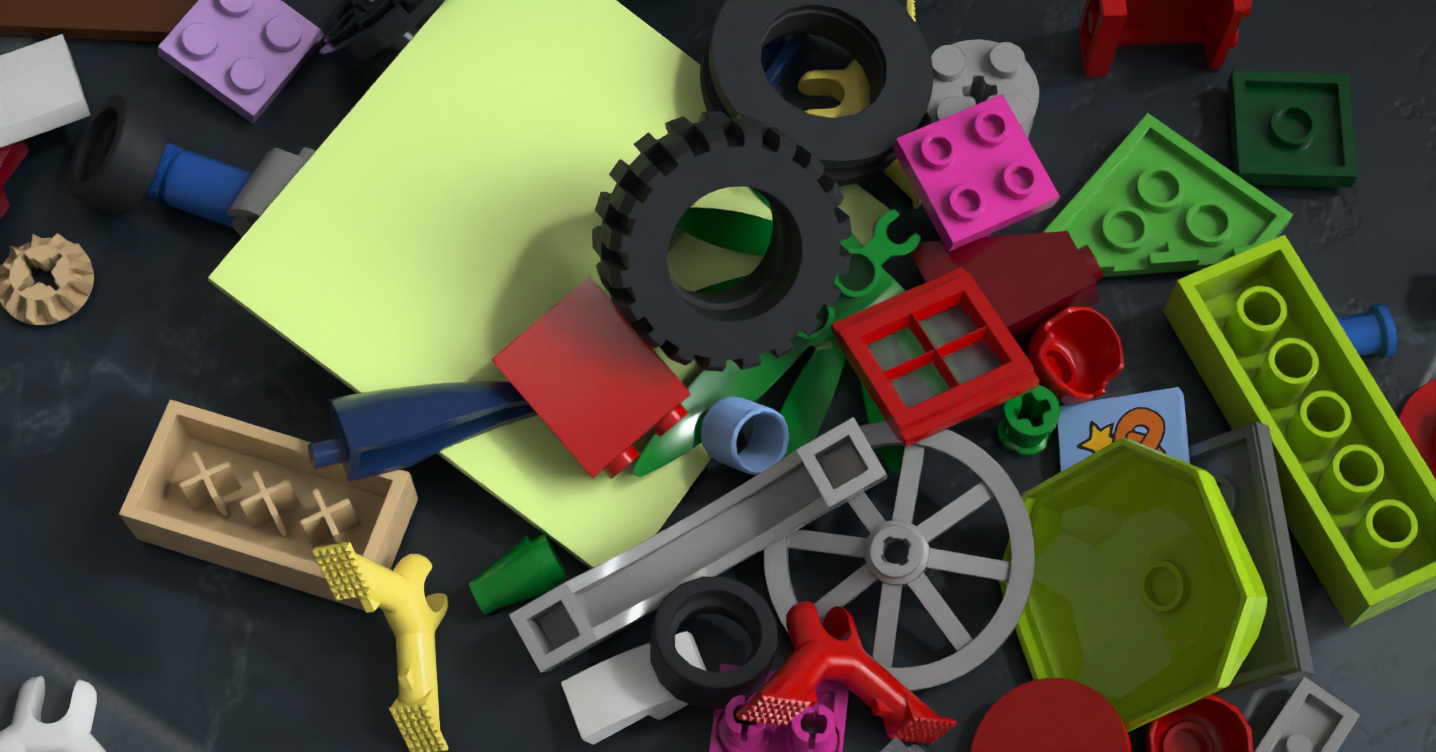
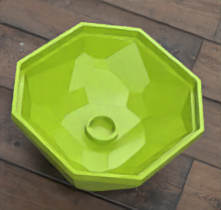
M1120 438L1023 493L1022 500L1031 522L1034 538L1035 564L1030 595L1015 630L1033 680L1063 678L1089 686L1102 695L1116 709L1126 726L1127 732L1230 685L1259 636L1266 614L1268 597L1260 575L1219 487L1210 473L1131 439ZM1010 537L1002 561H1012ZM998 581L1004 596L1008 582Z

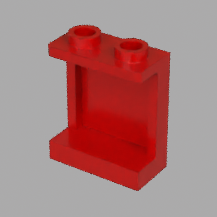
M1086 0L1078 25L1084 77L1107 76L1117 46L1200 42L1205 45L1208 68L1222 69L1230 48L1237 46L1238 28L1242 19L1249 17L1252 0Z
M591 276L491 359L593 479L604 471L612 480L640 456L639 452L633 447V444L651 429L661 438L689 414L681 404L691 395L689 390L652 347L639 337L616 305Z

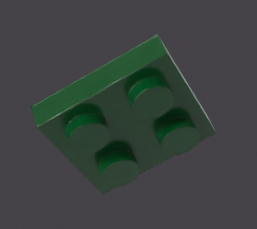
M1232 70L1227 84L1233 173L1251 185L1352 188L1358 178L1349 74Z

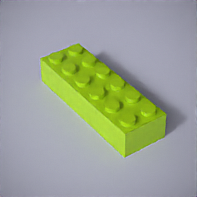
M1282 235L1177 280L1163 312L1231 429L1234 430L1255 421L1269 426L1287 525L1348 629L1435 589L1436 479L1287 237Z

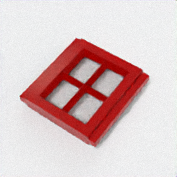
M963 267L831 325V331L837 339V345L898 441L901 440L905 447L1030 391L1039 385L1040 380L1033 371V365L969 272L966 273Z

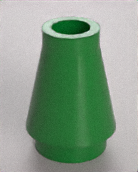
M542 534L531 540L527 535L480 575L469 580L468 585L480 609L487 615L496 609L540 597L556 588L555 585L568 579V576L547 536Z

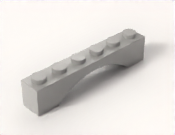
M852 417L798 448L760 474L697 512L614 558L559 585L512 612L509 616L540 673L552 671L657 611L663 599L680 584L703 576L716 577L886 480L887 474L856 420Z

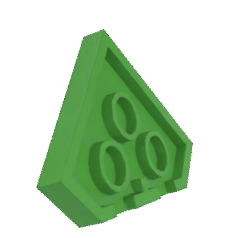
M1147 113L1043 233L1068 231L1077 249L1088 245L1104 277L1202 270L1273 240L1287 227L1293 214Z

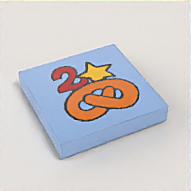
M1179 387L1060 406L1058 434L1061 472L1120 438L1131 439L1190 464L1184 394Z

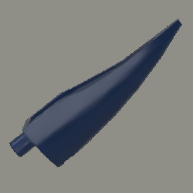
M511 382L437 383L364 392L328 399V409L335 438L309 443L308 452L313 469L342 463L347 481L350 482L409 468L448 447L498 427L538 414Z

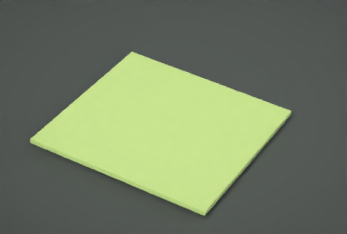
M445 0L210 274L208 281L357 394L437 383L510 382L491 359L584 280L591 276L611 300V295L602 284L596 265L601 261L600 257L592 248V229L602 226V218L595 211L600 192L612 194L616 182L609 173L619 159L628 165L636 159L640 152L633 144L649 132L658 140L668 134L665 127L666 122L684 116L691 123L700 122L699 117L701 113L708 112L701 91V65L616 0ZM856 183L841 186L839 189L844 199L838 207L850 216L852 233L864 245L872 237V228L877 218L883 213L890 211V209ZM727 187L703 196L692 206L732 210L772 221L771 210L748 187ZM685 234L668 252L667 264L668 271L674 281L683 289L694 292L719 282L750 275L760 264L764 256L730 251ZM660 347L653 349L686 388L703 370L695 359L685 366L668 359ZM539 415L498 427L437 453L590 569L656 535L712 459L708 456L702 443L673 461L642 477H637L633 472V468L639 458L638 456L612 480L604 471L593 479ZM653 429L633 444V447L640 455L653 435Z

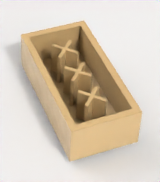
M170 399L119 515L138 540L365 611L360 599L335 600L312 550L316 547L350 541L355 553L391 569L418 501V496L409 472L396 470L348 482L342 463L313 469L308 452V444L311 442Z

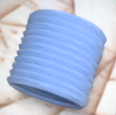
M730 396L719 400L709 409L703 419L701 439L702 446L708 456L717 462L747 474L758 475L783 459L787 452L789 432L788 425L783 416L774 409L744 398ZM752 417V437L746 448L737 454L736 441L738 433L743 424Z

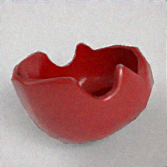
M1071 306L1052 315L1037 327L1027 347L1029 353L1027 358L1033 365V371L1040 380L1039 385L1053 392L1057 400L1063 405L1088 402L1105 394L1107 384L1124 368V356L1120 337L1108 318L1090 306Z
M1210 694L1151 721L1145 733L1146 752H1253L1252 729L1237 706L1214 694Z

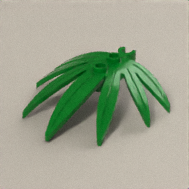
M748 187V189L765 206H767L771 210L770 204L768 203L766 198L758 191ZM690 207L681 216L675 227L694 238L723 249L749 255L765 256L771 240L773 222L759 216L732 210ZM896 209L887 211L877 218L872 228V237L864 245L857 240L853 233L848 239L840 240V244L852 253L849 272L846 274L837 273L834 283L842 292L834 308L824 304L815 317L822 324L810 337L801 331L790 340L794 350L778 359L770 351L760 355L761 364L757 367L740 370L733 360H727L726 368L722 372L707 370L700 372L687 387L691 395L681 403L689 414L661 438L655 432L653 433L633 468V472L637 477H642L664 466L702 443L701 428L703 419L715 403L730 396L755 402L794 364L809 346H812L814 351L794 381L779 411L788 425L789 442L784 457L816 438L830 407L846 358L837 345V339L831 331V325L905 292L881 265L891 256L898 257L912 252L918 246L921 237L914 233L906 238L902 244H895L889 240L887 236L888 225L900 215ZM749 275L719 282L694 292L724 290L741 282ZM929 319L920 321V324L936 348L944 345ZM909 327L893 333L905 361L925 353ZM889 336L868 345L884 371L897 366ZM951 356L943 357L960 384H962L963 382ZM933 363L913 371L921 383L934 396L949 390ZM898 377L892 380L891 383L903 400L901 380ZM860 381L862 401L868 424L886 421ZM904 446L877 448L886 467L892 472H899L903 462Z

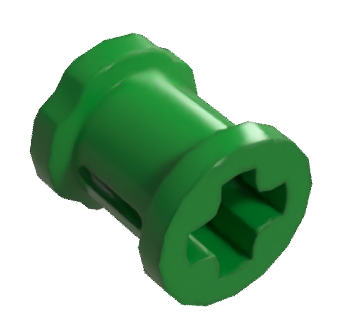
M1038 385V387L1005 402L1003 416L996 429L998 441L1004 450L1014 453L1020 458L1035 457L1045 450L1061 413L1059 401L1053 392L1044 386ZM1018 416H1024L1025 419L1018 420L1017 418ZM1038 422L1039 425L1037 427L1032 426V424Z

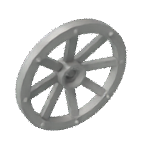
M886 421L860 426L872 449L886 446H904L901 440L898 441ZM947 429L905 447L892 521H885L865 492L847 501L871 533L868 538L798 529L764 549V570L767 587L773 606L786 630V615L791 606L798 603L791 583L789 549L864 558L866 564L814 603L822 624L827 612L834 606L843 608L876 581L880 580L882 582L873 659L910 691L933 688L954 681L979 667L1003 645L1016 627L1025 609L1031 591L1035 564L1031 522L1025 504L1012 480L1002 467L982 448L969 439ZM925 449L933 450L958 461L982 481L918 526L912 524ZM995 498L1003 512L1009 529L1012 561L1007 562L930 548L928 543ZM903 542L909 547L908 561L904 565L900 566L899 564L887 561L885 552L891 543ZM928 568L1008 582L1005 595L996 614L974 640L925 575ZM910 586L957 652L926 665L892 668L902 587Z

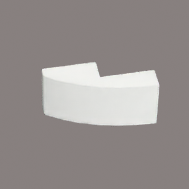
M687 631L675 634L677 652L689 664L707 671L692 634ZM650 643L602 661L561 682L582 740L592 745L647 715L661 720L689 705L676 699L660 684L650 662Z

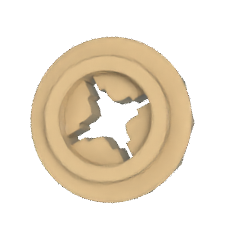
M58 233L53 238H41L32 234L30 242L19 248L10 246L8 258L0 265V302L12 317L27 324L49 325L63 321L75 314L89 298L94 283L92 263L79 243L74 244L67 241ZM33 266L36 269L39 267L46 272L52 269L51 273L55 279L54 282L59 289L55 291L50 285L46 287L40 282L34 284L35 281L31 276L32 272L30 269Z

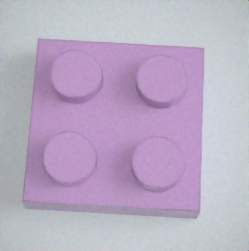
M198 0L158 46V56L254 124L318 48L317 39L321 29L281 0Z

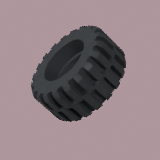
M721 111L702 112L699 117L700 122L691 123L682 116L666 122L665 127L668 134L658 140L649 132L633 144L640 152L636 159L630 165L619 159L609 173L616 182L612 194L600 192L595 211L602 218V226L592 229V248L601 260L596 265L602 284L611 295L612 302L627 322L630 323L639 337L653 349L660 347L668 359L685 366L695 359L701 368L707 371L722 372L726 368L727 360H733L740 370L757 367L761 364L760 355L770 351L778 359L794 350L790 340L801 331L810 337L822 324L815 316L824 304L834 308L842 292L834 283L837 273L846 274L849 272L852 255L851 252L840 244V240L848 239L852 235L850 216L838 207L841 205L844 197L836 181L824 173L825 166L812 153L776 127H769L757 118L740 113L734 119H730ZM727 187H750L761 193L770 204L773 226L768 249L756 269L741 282L720 291L693 292L679 286L668 271L667 254L672 232L685 211L703 196Z

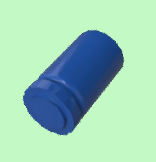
M168 143L165 146L164 154L155 177L147 189V196L151 200L166 203L177 209L233 228L231 223L236 216H228L227 211L253 173Z

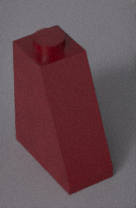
M1068 231L982 237L950 252L947 251L942 241L919 242L918 246L910 252L924 283L960 267H963L966 273L969 272L1017 343L1032 337L1041 323L1068 307H1091L1100 302L1096 281L1104 277L1102 270L1089 246L1085 245L1077 249ZM961 304L941 312L954 340L977 330ZM984 339L960 350L969 368L994 356V353Z

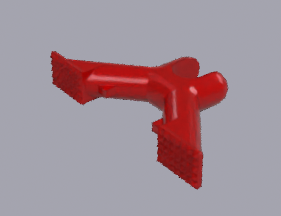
M801 601L794 604L786 615V626L794 652L755 696L736 713L737 719L742 721L747 720L749 722L754 721L757 723L786 726L804 708L808 706L813 707L818 703L815 688L822 680L841 682L872 709L873 715L880 716L883 719L887 738L932 745L935 740L937 741L940 736H943L945 732H948L957 723L954 718L940 717L865 652L855 621L848 610L840 606H834L827 612L822 626L817 609L810 601Z

